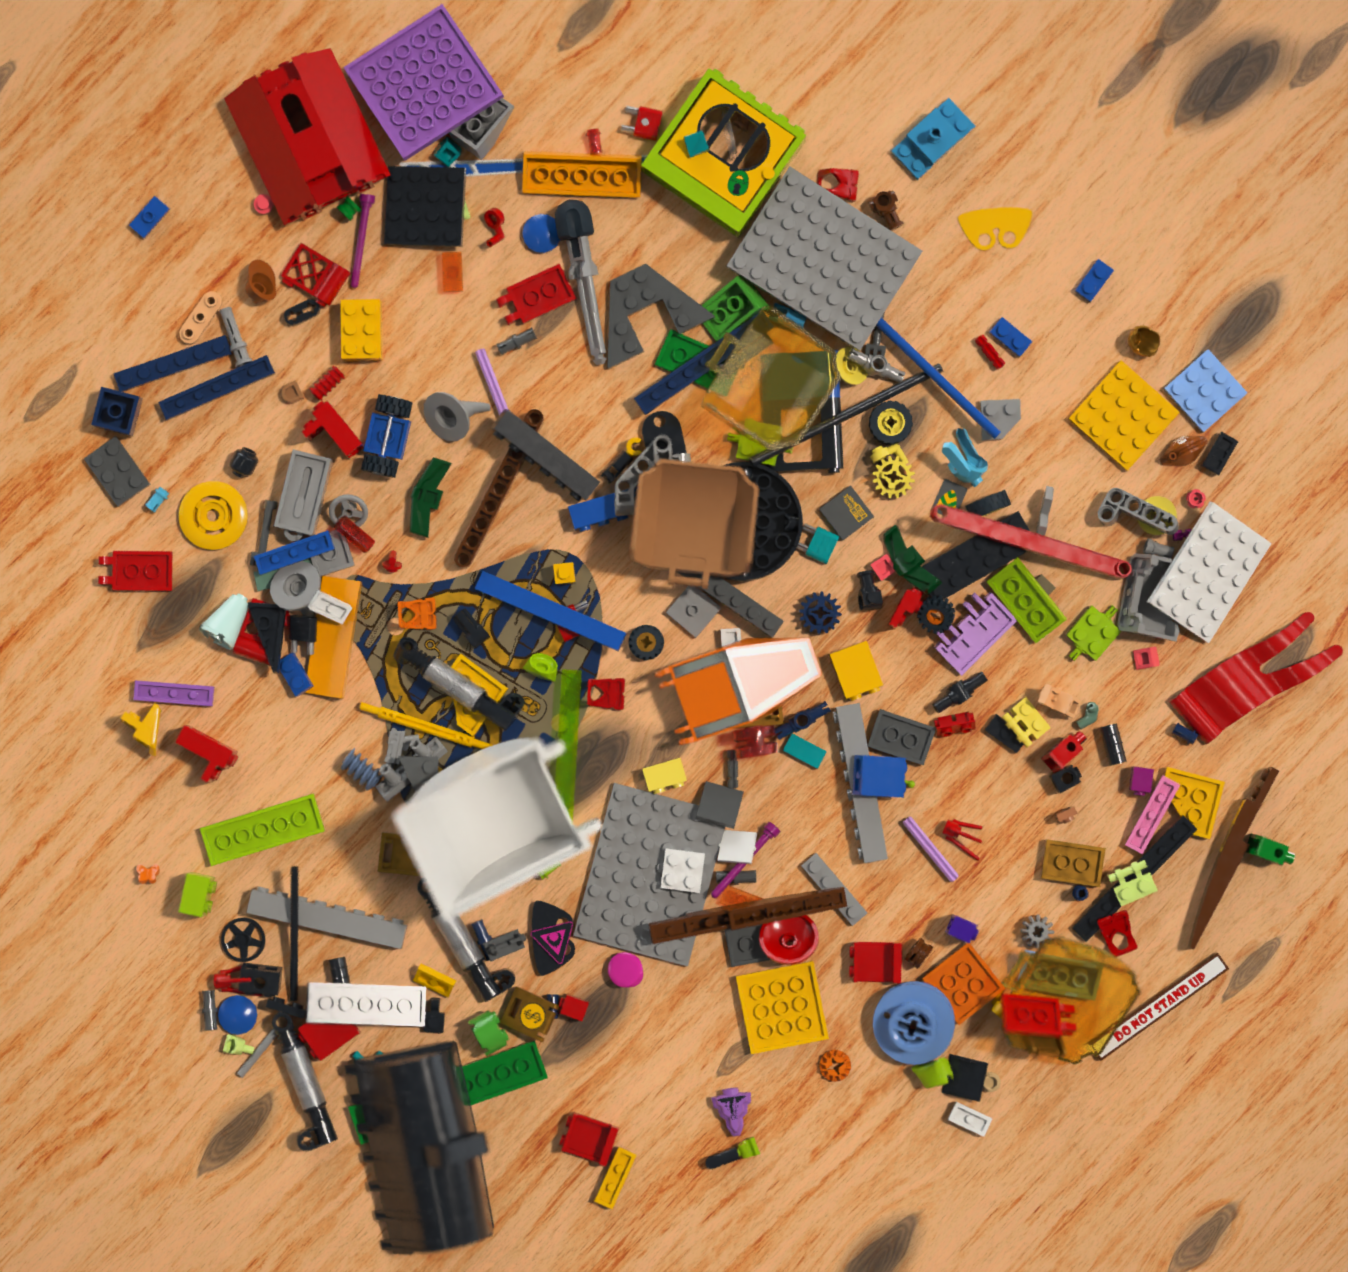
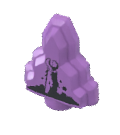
M738 1087L723 1089V1095L711 1097L713 1106L718 1109L720 1117L726 1120L727 1129L732 1136H740L744 1126L743 1117L747 1114V1105L751 1103V1092H739Z

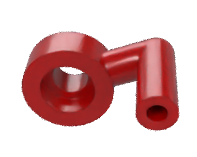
M491 208L484 214L485 223L494 229L496 233L495 236L486 241L488 247L494 246L505 237L501 227L505 218L502 211L498 208Z

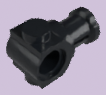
M872 570L857 573V578H860L861 589L858 592V603L861 611L882 608L881 590L874 584L873 576L875 573Z

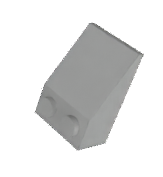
M502 98L449 132V135L453 141L482 160L497 141L514 106Z

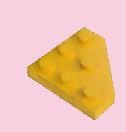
M460 654L451 666V668L453 667L454 670L461 673L465 678L467 677V679L479 685L480 688L482 687L483 690L488 692V696L498 703L509 689L463 654ZM453 699L457 725L470 735L475 736L487 718L478 712L473 713L469 708L467 709V707Z
M1166 767L1164 776L1180 784L1171 801L1178 815L1186 817L1197 828L1192 835L1210 839L1225 782Z

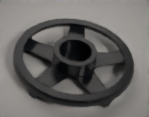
M250 918L232 920L226 925L221 935V944L224 952L228 957L238 962L254 960L262 953L265 947L266 938L263 928L259 923ZM239 921L250 922L245 931H241L234 923ZM255 926L261 933L262 941L251 937ZM228 928H230L235 935V939L225 944V934ZM248 946L260 947L255 955L247 958ZM240 947L241 958L231 955L227 949Z

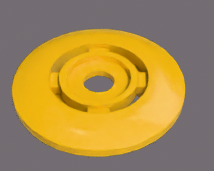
M208 481L196 485L184 496L179 508V523L184 535L189 541L200 548L208 550L226 548L241 537L247 525L248 511L243 497L236 489L223 482ZM210 496H218V497H221V499H220L219 501L212 499V500H207V501H205V502H202V499H204V498H206V497H210ZM210 510L218 511V520L210 521L207 514ZM222 528L225 530L222 533L216 535L206 534L207 530L218 531Z

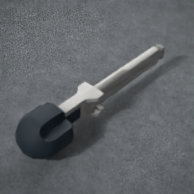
M569 199L558 206L555 212V224L558 238L561 241L566 240L571 263L568 272L570 280H577L590 352L595 357V360L592 361L596 365H601L606 361V358L603 357L606 350L592 276L599 274L597 266L592 261L588 236L594 233V227L589 207L583 201Z

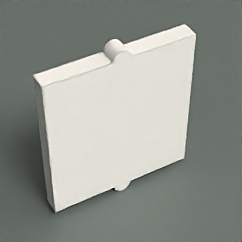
M724 830L721 843L718 845L720 847L718 861L752 864L753 854L756 850L757 833Z

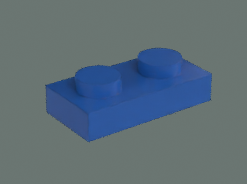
M1098 259L1075 292L1091 303L1114 270Z
M1003 317L989 332L1019 358L1033 342Z
M290 653L280 660L279 669L296 697H299L314 686L295 653Z

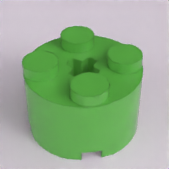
M488 1010L468 1021L469 1025H474L471 1029L481 1048L487 1049L484 1052L486 1056L507 1045L506 1041L510 1040L505 1030L499 1029L497 1024L500 1021L494 1011L491 1013Z

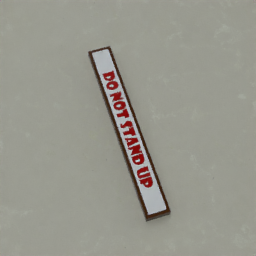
M1218 953L1214 954L1095 1039L1089 1046L1099 1060L1102 1061L1229 970L1228 966Z

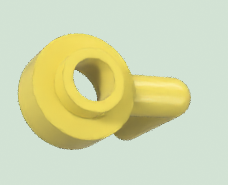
M893 444L885 448L879 446L871 451L872 455L870 458L874 464L893 453L899 456L900 462L906 459L905 465L909 463L899 444Z

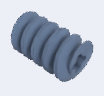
M353 748L343 760L341 770L349 768L347 775L350 776L355 773L353 780L356 781L361 778L359 785L366 784L365 790L368 791L376 786L383 775H378L379 768L374 771L372 770L373 763L366 765L367 758L360 760L361 753L354 755L355 748Z

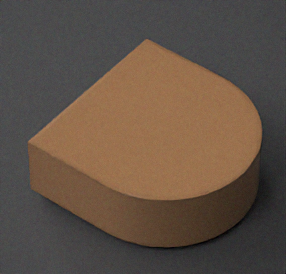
M296 380L286 384L281 390V396L287 403L292 404L304 399Z

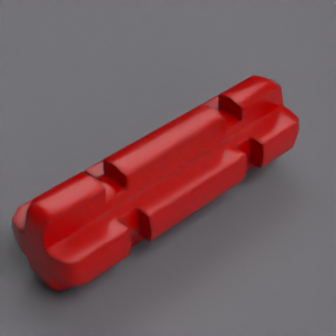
M983 334L976 338V344L979 347L981 346V350L989 361L993 362V366L997 370L1002 368L1005 362L1002 358H999V354L991 343L987 342V338Z

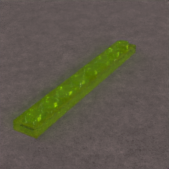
M562 669L558 741H562L565 750L557 755L555 787L573 823L582 670Z

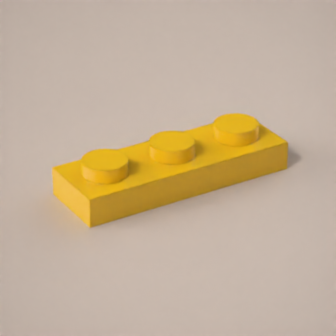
M620 1146L618 1147L594 1202L613 1209L637 1154Z

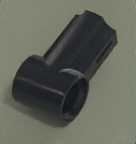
M466 608L452 618L475 649L490 638L487 631L480 623L476 622Z

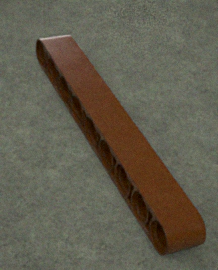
M532 409L528 411L523 422L539 433L544 423V416L541 411ZM538 414L541 419L539 423L533 424L529 420L530 416ZM509 448L455 554V563L460 568L466 569L472 565L525 461L524 454H522L521 458L514 459L512 457L513 450ZM507 466L514 469L513 474L509 477L503 475V469ZM497 484L505 486L502 494L494 492V487ZM492 501L496 504L494 511H486L485 505L487 502ZM479 519L487 521V526L484 529L476 527ZM474 536L478 539V544L475 547H470L467 541L470 537ZM467 554L469 562L464 565L460 564L458 561L460 555Z

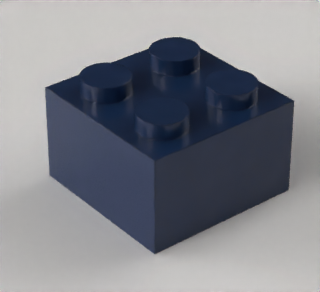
M101 387L91 425L133 437L143 398Z

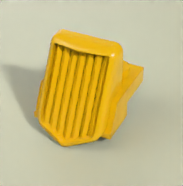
M156 703L153 705L143 722L140 721L141 717L132 711L129 714L124 712L121 722L136 731L133 739L148 748L149 754L155 757L160 712H162L159 705Z

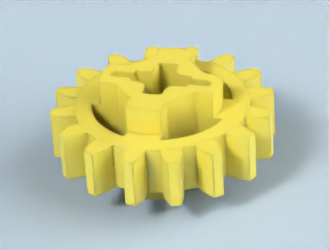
M889 456L887 462L882 459L883 465L876 464V468L879 470L878 472H873V475L877 476L873 483L879 484L876 490L882 489L881 495L887 492L888 498H891L892 494L899 498V493L901 492L906 495L905 489H912L909 483L915 482L914 479H911L915 472L909 471L912 465L906 466V459L900 462L899 456L895 460H892L891 456ZM893 464L892 469L888 472L882 471L886 466ZM900 466H902L905 469L907 476H904L900 473ZM893 472H896V475L903 478V480H895L892 483L891 479L884 475H892ZM881 478L886 479L888 482V489L881 483ZM901 482L905 483L901 489L895 490L896 485Z

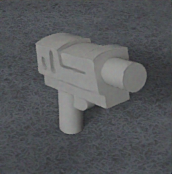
M392 728L389 731L388 749L384 762L392 769L394 764L400 765L398 756H401L402 750H408L409 743L412 740L419 739V734L405 736L406 731H398Z

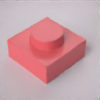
M887 554L870 564L880 581L896 572L893 569V562Z

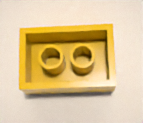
M380 299L341 300V359L343 361H383L382 301Z

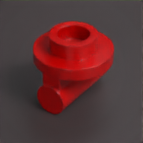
M390 551L388 561L382 563V567L388 572H397L402 568V563L396 561V551Z

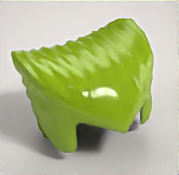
M946 1058L914 1065L911 1068L926 1089L947 1084V1075L953 1079V1072Z

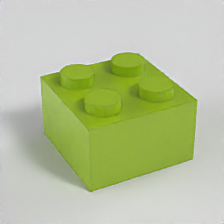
M195 872L187 873L179 912L204 917L211 913L213 901H210L211 894L215 893L217 888L215 877Z

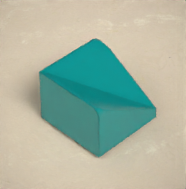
M703 131L684 137L690 158L709 152Z
M447 136L434 149V156L448 167L462 153V148Z

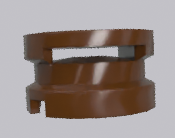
M919 938L906 955L905 960L907 962L911 961L913 966L918 969L933 950V946L925 944V940Z

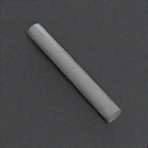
M274 1028L237 1072L239 1076L243 1078L277 1037Z

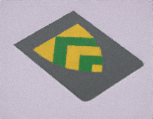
M945 479L932 508L935 505L944 504L959 509L966 495L967 488ZM937 509V513L943 515L942 512L939 509Z

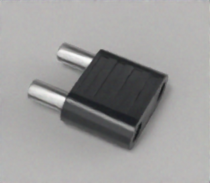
M289 615L288 639L291 640V653H297L298 641L307 642V654H314V642L317 641V617Z

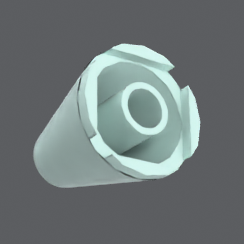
M239 593L237 595L232 594L201 624L199 631L207 638L210 636L217 645L228 650L233 649L248 610V599Z

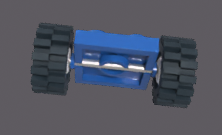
M378 394L375 410L386 413L388 416L372 413L363 451L377 454L378 456L364 454L361 470L381 476L396 477L399 462L386 457L403 460L411 421L396 418V416L409 418L412 402Z

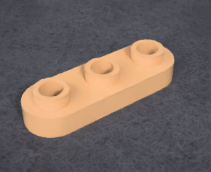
M211 291L202 297L180 329L179 334L183 342L194 344L202 336L222 306V298L218 293ZM210 298L215 299V303L212 305L208 303ZM199 314L204 315V319L202 321L197 320V316ZM188 330L193 332L191 337L186 336Z

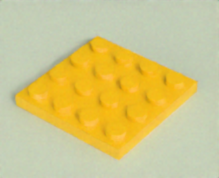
M1120 360L1068 420L1123 469L1128 471L1180 412Z
M814 961L736 976L751 1054L829 1039Z

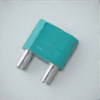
M805 523L802 529L814 534L809 546L799 542L796 548L806 552L805 555L827 564L839 536L819 526L815 528Z

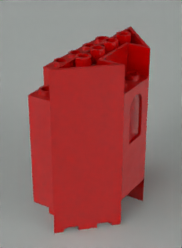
M331 48L311 53L305 52L291 57L292 62L285 61L279 64V68L273 71L269 69L262 72L258 78L256 75H253L251 78L243 81L242 85L224 98L284 226L300 218L306 220L321 213V208L355 192L359 195L375 187L374 183L391 176ZM288 94H294L299 97L312 124L311 127L294 134L281 106L282 99Z

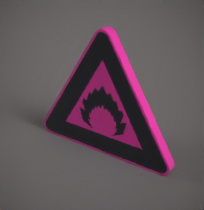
M570 921L531 932V936L561 964L573 923Z

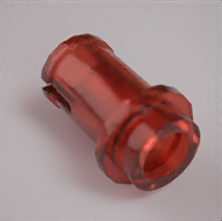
M598 128L587 130L586 137L589 140L590 154L602 152L599 136L601 132H599Z

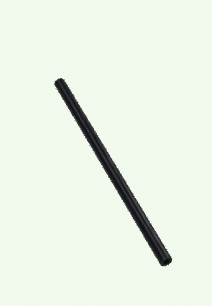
M939 363L933 366L939 373L943 372L942 366ZM922 371L750 457V463L754 467L930 379V377Z

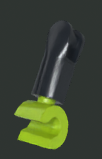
M754 1137L740 1142L737 1145L738 1149L733 1147L709 1156L705 1162L708 1169H715L741 1159L740 1156H742V1159L760 1155Z

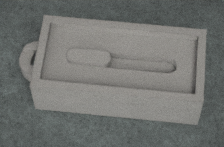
M292 450L274 527L284 529L285 537L288 540L299 541L304 535H315L333 464L332 459ZM290 532H296L298 535H291Z

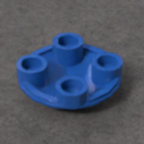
M534 215L527 220L523 227L522 235L524 242L528 248L535 252L547 253L557 247L560 242L555 218L549 215Z
M231 996L223 1001L219 1007V1023L230 1034L240 1035L247 1033L256 1023L257 1007L245 996Z

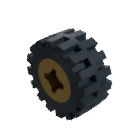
M652 625L637 627L629 637V648L633 655L639 659H654L663 650V635L660 630Z

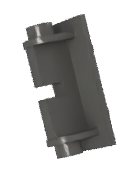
M517 929L483 943L490 962L525 948L524 941H526V936L523 933L520 934Z

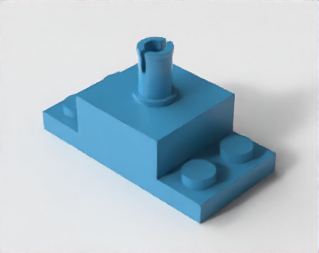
M948 98L915 126L891 152L919 180L975 128V125Z

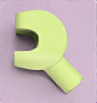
M232 1034L227 1035L223 1052L242 1055V1052L253 1054L254 1047L245 1045L243 1038Z

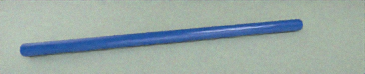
M882 317L880 318L876 326L995 439L1001 431Z

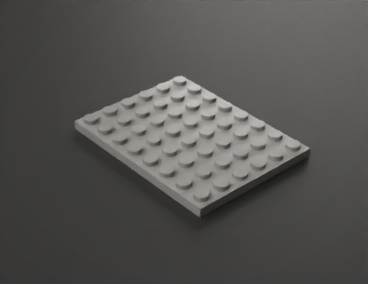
M789 166L726 267L860 351L923 251Z
M614 783L573 936L688 966L696 936L652 944L649 923L686 916V913L703 910L720 848L718 845L721 843L725 827L696 819L699 805ZM666 848L705 853L700 893L661 888Z

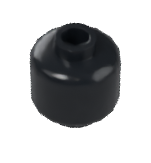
M247 447L237 449L229 464L231 469H233V474L241 478L244 475H252L258 464L257 453Z

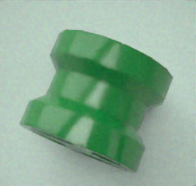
M348 196L342 205L336 207L349 221L353 219L355 213L361 211Z

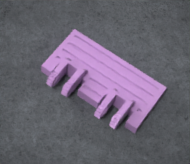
M991 592L984 597L989 605L976 593L971 595L973 600L982 607L978 612L973 609L970 603L966 601L963 603V606L975 619L967 614L956 625L962 631L961 633L951 625L948 630L954 636L950 640L944 633H940L939 630L936 634L947 646L945 647L939 641L934 648L961 676L1017 621Z

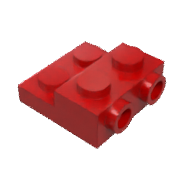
M915 588L907 589L887 626L893 629L897 626L901 627L906 618L904 613L912 615L913 612L917 613L923 603L920 601L923 593Z

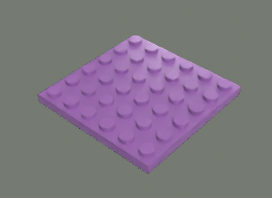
M443 4L343 67L404 161L504 98L503 93Z

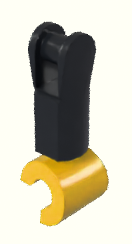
M631 438L626 445L627 451L623 450L602 473L601 477L604 476L609 481V484L633 460L631 458L633 455L638 456L642 454L640 450L635 451L632 449V445L640 443L641 439ZM612 466L618 470L615 475L609 471Z

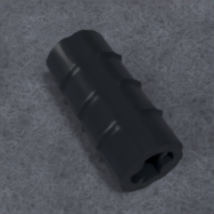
M1117 723L1100 727L1101 738L1104 742L1109 765L1127 762Z
M340 957L328 960L332 982L351 984L346 958Z

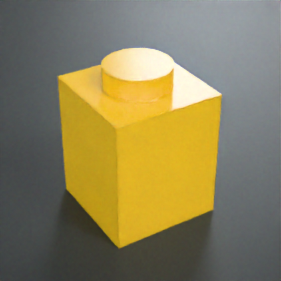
M573 562L553 564L556 585L576 583Z

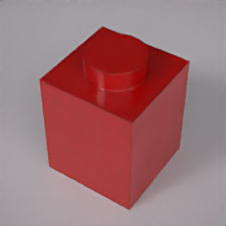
M567 994L566 998L562 997L560 1000V1014L583 1021L589 1001Z

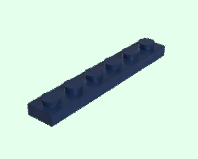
M224 335L113 374L119 391L125 392L232 355L227 337Z
M265 355L159 401V405L165 419L168 421L274 375L275 371L268 356Z

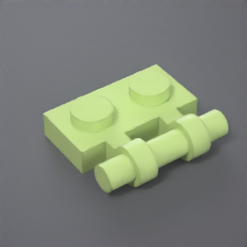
M1145 860L1138 863L1135 861L1131 863V866L1122 870L1119 868L1114 870L1115 873L1108 875L1111 883L1116 880L1120 883V885L1113 887L1121 907L1158 891L1150 872L1142 875L1140 871L1147 868ZM1135 873L1137 878L1125 881L1124 877Z

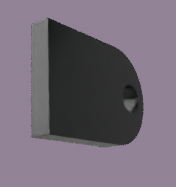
M658 411L646 418L642 427L645 448L657 436L666 435L671 440L672 455L687 454L680 422L673 414L666 411ZM657 416H662L666 422L664 426L657 427L654 424V419ZM663 441L656 443L660 450L666 449V444Z

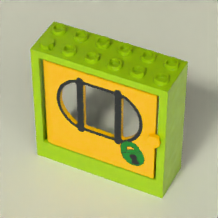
M708 68L641 164V171L739 238L805 143L806 135L804 134L805 130L800 126H792L788 123L789 119L780 113L776 115L772 112V107L764 102L760 104L756 101V97L748 91L744 93L740 90V86L736 82L724 79V75L720 71ZM709 81H711V82L709 83V85L706 87V89L704 90V92L702 93V95L699 97V99L697 100V102L695 103V105L693 106V108L690 110V112L688 113V115L686 116V118L683 120V122L681 123V125L679 126V128L676 130V132L674 133V135L672 136V138L670 139V141L667 143V145L665 146V148L663 149V151H662V152L660 153V155H659V152H660L661 149L664 147V145L666 144V142L668 141V139L671 137V135L673 134V132L675 131V129L677 128V126L680 124V122L682 121V119L684 118V116L687 114V112L689 111V109L691 108V106L694 104V102L696 101V99L698 98V96L700 95V93L703 91V89L705 88V86L707 85V83H708ZM729 107L728 112L707 141L709 152L690 158L684 137L699 132L702 121L711 111L717 108ZM738 112L757 125L758 128L733 164H729L710 151V147L733 114ZM765 132L767 150L762 160L753 167L738 169L739 164L760 134ZM793 139H795L794 142L792 143V145L789 147V149H788L787 152L785 153V155L783 156V158L780 160V162H779L778 165L776 166V168L773 170V167L776 165V163L778 162V160L780 159V157L783 155V153L785 152V150L787 149V147L789 146V144L792 142ZM767 179V181L764 183V185L762 186V188L760 189V191L757 193V195L755 196V198L753 199V201L751 202V204L748 206V208L746 209V211L743 213L744 209L746 208V206L748 205V203L751 201V199L753 198V196L755 195V193L757 192V190L760 188V186L762 185V183L764 182V180Z

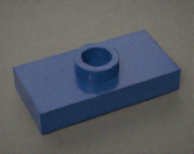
M154 196L129 226L145 239L168 213L170 208Z

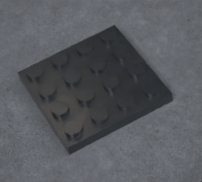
M388 166L391 176L387 177L384 244L394 246L462 247L466 168Z

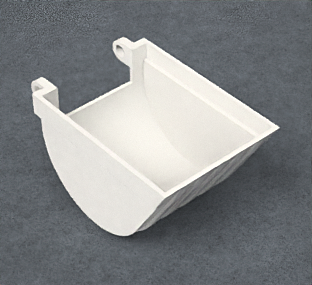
M521 738L502 742L478 751L452 764L428 780L409 803L401 806L393 816L445 922L592 847L587 836L602 828L600 820L598 818L592 819L575 827L544 764L545 761L565 750L562 741H557L543 747L542 742L538 738L534 740Z

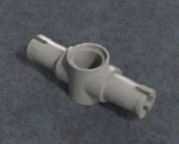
M852 348L847 357V360L861 365L866 373L872 377H887L900 383L904 378L902 376H905L904 371L890 366V363L882 355H866ZM873 362L878 364L879 370L874 367Z

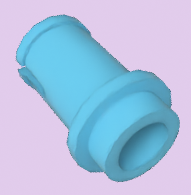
M162 487L155 489V494L145 504L153 512H156L162 502L168 499L169 493Z

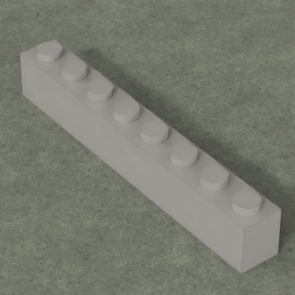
M860 703L835 707L836 711L833 712L834 723L839 724L840 730L836 731L838 743L842 742L843 746L840 756L841 761L846 763L847 770H843L845 782L849 781L850 785L847 795L848 800L853 801L854 809H850L852 821L856 820L857 828L854 829L855 839L860 840L861 848H857L859 860L863 859L864 863L886 860L888 856L877 796L852 795L855 755L869 756Z
M258 886L257 890L252 889L246 913L290 923L291 898L288 897L289 893L277 891L276 894L269 893L268 888ZM299 896L298 925L402 949L408 926L403 924L404 920L392 918V921L384 920L385 916L373 913V917L367 916L365 911L354 909L353 912L346 911L345 906L335 904L333 908L326 906L327 902L315 900V903L307 901L308 898Z

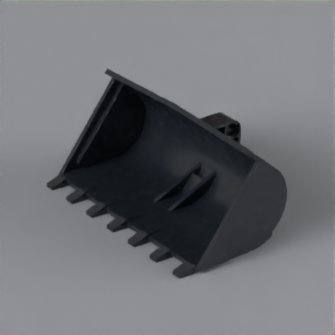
M450 1040L353 1060L354 1064L345 1065L347 1075L357 1076L360 1093L352 1094L351 1100L352 1104L362 1105L365 1122L356 1125L358 1133L368 1135L370 1152L362 1153L364 1162L373 1163L377 1179L376 1181L368 1182L370 1191L380 1193L383 1206L382 1210L374 1211L376 1220L386 1221L390 1239L380 1240L382 1249L393 1251V1254L404 1255L435 1253L471 1245L492 1236L494 1222L482 1155L489 1153L486 1133L477 1132L457 1042Z

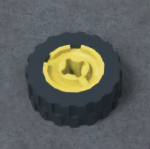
M898 401L882 402L874 408L870 415V432L882 444H898L904 441L911 432L913 426L912 415L909 409ZM889 419H892L894 421V425L892 427H890L887 424V421Z
M1002 490L965 507L967 512L983 517L1011 505L1006 490Z

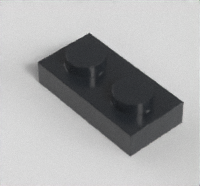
M275 996L267 1001V1008L303 1019L306 1017V1010L303 1009L304 1005L293 1002L292 1005L284 1003L285 999Z

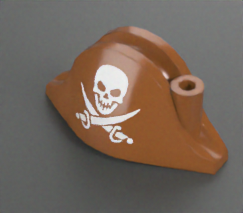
M1180 436L1171 442L1159 460L1162 466L1189 465L1198 458L1208 441L1205 436Z

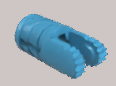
M774 303L773 309L781 314L772 312L769 315V319L802 331L807 318L789 307Z

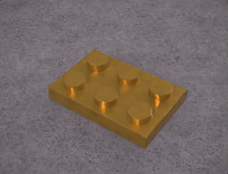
M1046 839L1041 879L1100 887L1106 848Z

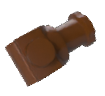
M894 190L879 192L872 201L868 202L873 213L877 212L880 217H884L888 229L891 231L904 225V222L900 221L896 213L898 208L895 202L898 201ZM885 197L888 199L889 204L881 206L878 203V199Z

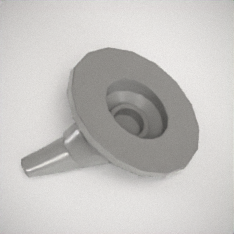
M435 392L428 396L424 403V416L431 430L440 438L447 441H458L464 438L469 431V417L476 413L490 411L491 407L489 403L461 401L446 392Z
M304 561L280 568L274 575L270 586V594L274 603L281 609L288 611L300 610L303 616L314 617V611L310 610L308 605L317 590H320L321 578L318 570L310 563Z

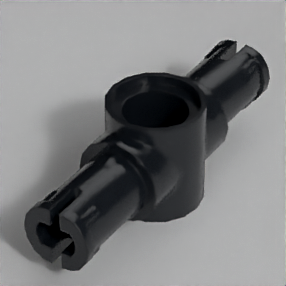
M982 671L968 680H960L949 687L946 695L932 705L938 714L951 705H960L971 698L974 690L988 680Z

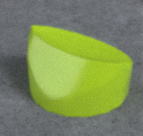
M543 653L533 654L523 667L525 671L538 678L552 682L556 681L558 665L549 655Z

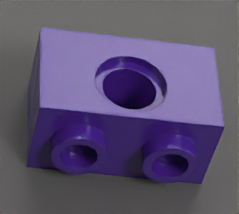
M952 914L945 933L970 943L971 940L975 941L979 930L976 929V924Z

